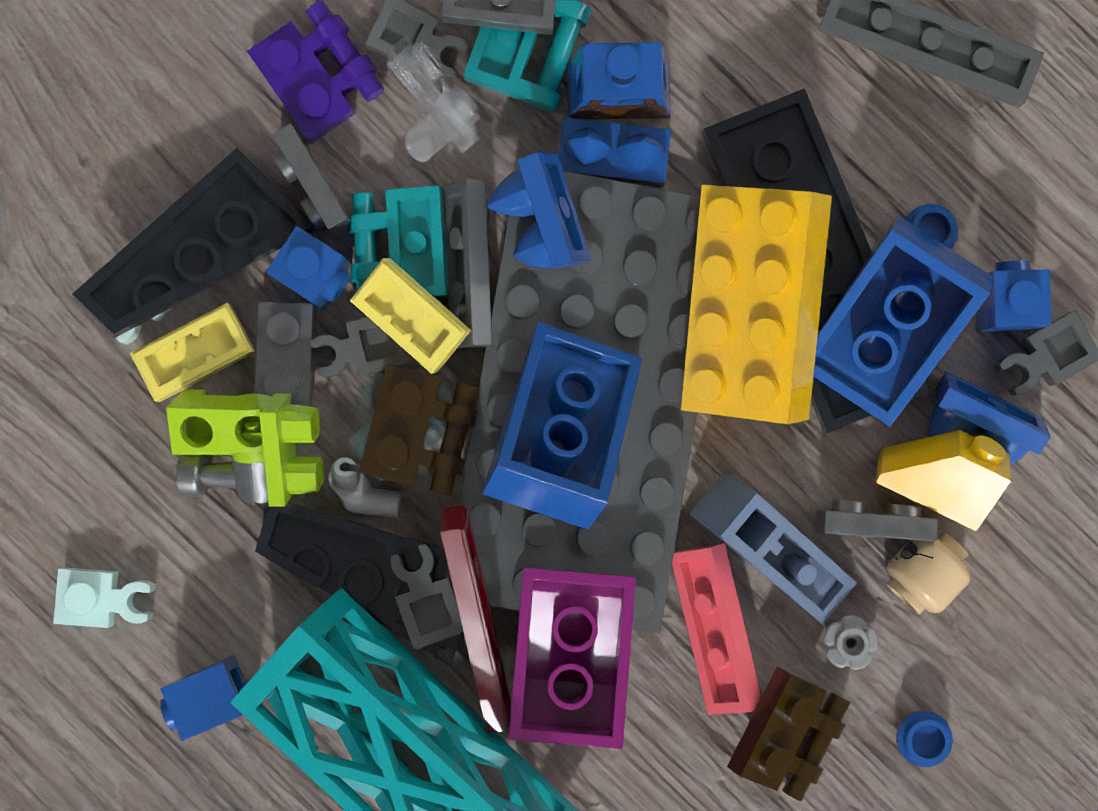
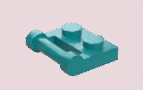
M556 0L554 16L559 18L560 22L537 84L522 78L539 33L480 27L463 74L464 81L526 102L539 110L555 113L561 95L557 93L580 27L584 28L588 24L592 13L591 8L577 0Z

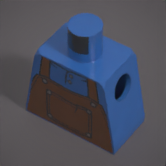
M587 43L579 47L568 63V118L596 120L671 117L670 67L662 43Z

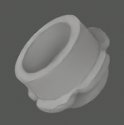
M855 615L844 616L841 620L831 623L824 633L823 641L827 647L826 655L830 662L839 668H844L845 666H849L853 670L864 668L872 661V652L878 648L876 631L872 627H867L865 620ZM854 638L856 645L853 648H848L846 646L847 639Z

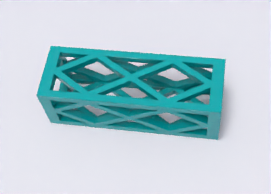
M342 588L334 593L294 630L230 702L345 811H375L355 791L375 799L381 811H579L496 732L487 734L485 722ZM345 617L352 625L342 621V619ZM309 655L320 663L325 679L311 676L300 667ZM365 662L394 669L404 699L380 688ZM266 699H268L277 718L262 704ZM352 705L360 707L363 714L354 712ZM442 709L447 714H449L460 726L448 721ZM308 718L337 730L353 761L319 752ZM390 739L405 743L425 762L431 782L421 780L396 757ZM473 761L501 769L511 801L490 791Z

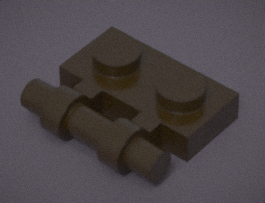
M387 364L359 473L414 486L419 466L421 465L435 469L429 491L451 496L456 475L462 476L466 459L461 458L468 428L469 426L475 427L478 411L473 408L479 388L457 383L452 404L438 401L437 397L442 382L441 378ZM432 416L447 420L439 452L424 449Z
M776 667L727 768L742 778L778 791L787 771L791 772L782 791L792 798L802 801L810 784H817L824 770L820 763L832 739H839L846 726L842 719L851 702L831 692L821 711L819 706L827 692L826 690L793 673ZM811 726L813 729L799 755L797 751Z

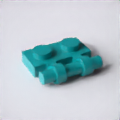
M436 185L385 190L386 212L375 213L374 196L372 193L352 194L353 215L348 216L351 222L348 225V233L354 235L356 264L350 265L351 282L357 283V291L381 262H377L376 234L388 231L389 258L434 298L450 297L444 189Z

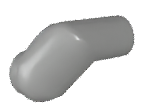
M341 457L332 463L328 475L329 484L347 511L355 514L398 518L401 491L373 488L365 474L359 473L360 465L353 458Z

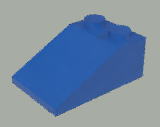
M897 216L818 332L814 377L891 427L990 295L993 276L905 219Z
M538 322L494 449L482 494L589 529L608 504L643 358Z

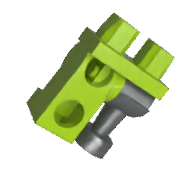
M184 389L166 407L172 455H180L176 467V484L179 494L183 497H200L207 492L209 486L236 489L238 496L245 503L252 505L255 503H269V507H285L293 494L318 492L324 483L325 474L322 458L297 456L295 443H315L319 437L320 430L319 409L303 405H292L290 393H274L273 396L265 394L228 396L206 395V390ZM205 455H231L232 461L209 463Z

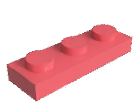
M725 543L674 552L672 567L707 713L712 715L752 712L756 709L762 696Z

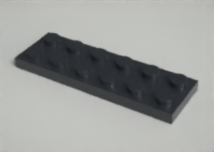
M804 88L706 127L701 134L723 186L808 191L832 196L819 332L871 255L872 250ZM813 376L811 403L824 434L872 416ZM925 381L912 399L930 392Z

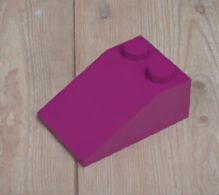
M523 568L509 740L623 749L636 577Z

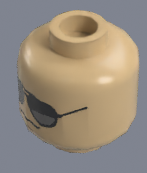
M943 533L937 541L909 540L889 561L887 571L891 580L886 585L905 605L918 615L924 609L931 613H940L971 581L970 572L963 563L969 554L956 540L946 533Z

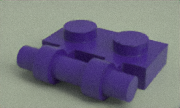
M323 0L313 3L306 10L307 16L316 27L311 34L303 38L293 22L290 21L247 51L311 144L355 115L353 109L344 98L346 94L357 87L365 100L369 102L380 96L384 91L383 86L374 75L377 68L368 55H361L347 36L349 28L338 14L333 15ZM329 48L343 66L341 72L332 78L317 59V56Z

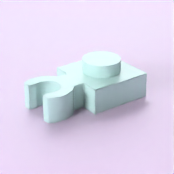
M60 568L58 569L53 624L110 628L114 626L115 613H119L124 620L130 623H144L153 619V612L137 610L133 605V597L137 592L150 593L155 591L156 584L147 580H139L120 588L118 587V571Z

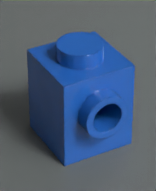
M296 226L266 273L323 310L328 300L333 303L345 289L350 279V275L347 272L352 264L344 256Z
M1025 260L995 263L996 271L988 273L993 276L991 293L976 312L977 332L1033 331L1051 326L1050 269L1030 270V261Z
M235 655L179 678L160 689L164 697L160 700L162 716L172 731L177 729L181 741L243 716L230 703L246 685Z

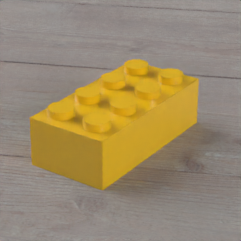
M702 185L681 410L787 425L809 420L832 196L808 191Z

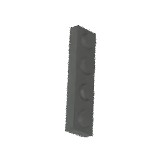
M829 0L817 29L1017 108L1025 104L1044 56L1042 51L910 0Z

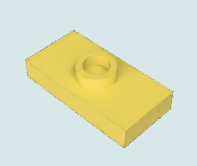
M383 258L350 300L431 374L441 369L471 332V329L391 258Z
M227 302L131 352L130 355L154 401L161 402L256 353L232 305Z

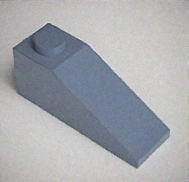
M725 471L690 513L717 538L822 625L857 584L853 578L756 491Z

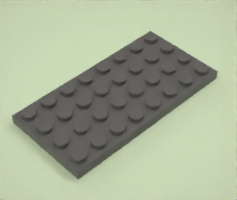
M563 171L591 261L574 267L556 269L537 268L524 264L516 259L513 253L523 233L532 224L537 222L535 215L525 217L508 216L491 316L492 346H486L475 406L478 415L475 427L471 429L458 506L465 505V508H468L490 606L520 611L523 568L636 577L632 629L660 634L697 412L681 410L701 196ZM538 322L643 358L608 504L589 529L482 494L494 449ZM447 566L446 578L449 577L451 580L449 568Z

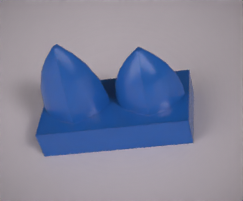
M563 117L559 149L562 169L567 172L620 182L664 187L671 129Z
M536 152L518 159L520 168L510 173L499 183L487 203L488 209L500 214L521 217L535 215L537 222L532 224L523 233L517 243L513 256L524 264L544 269L574 267L591 261L558 154Z
M945 371L935 388L937 403L930 420L929 437L956 430H962L973 435L979 427L985 429L983 436L995 440L1010 454V465L1023 458L1028 451L1040 455L1051 437L1044 418Z

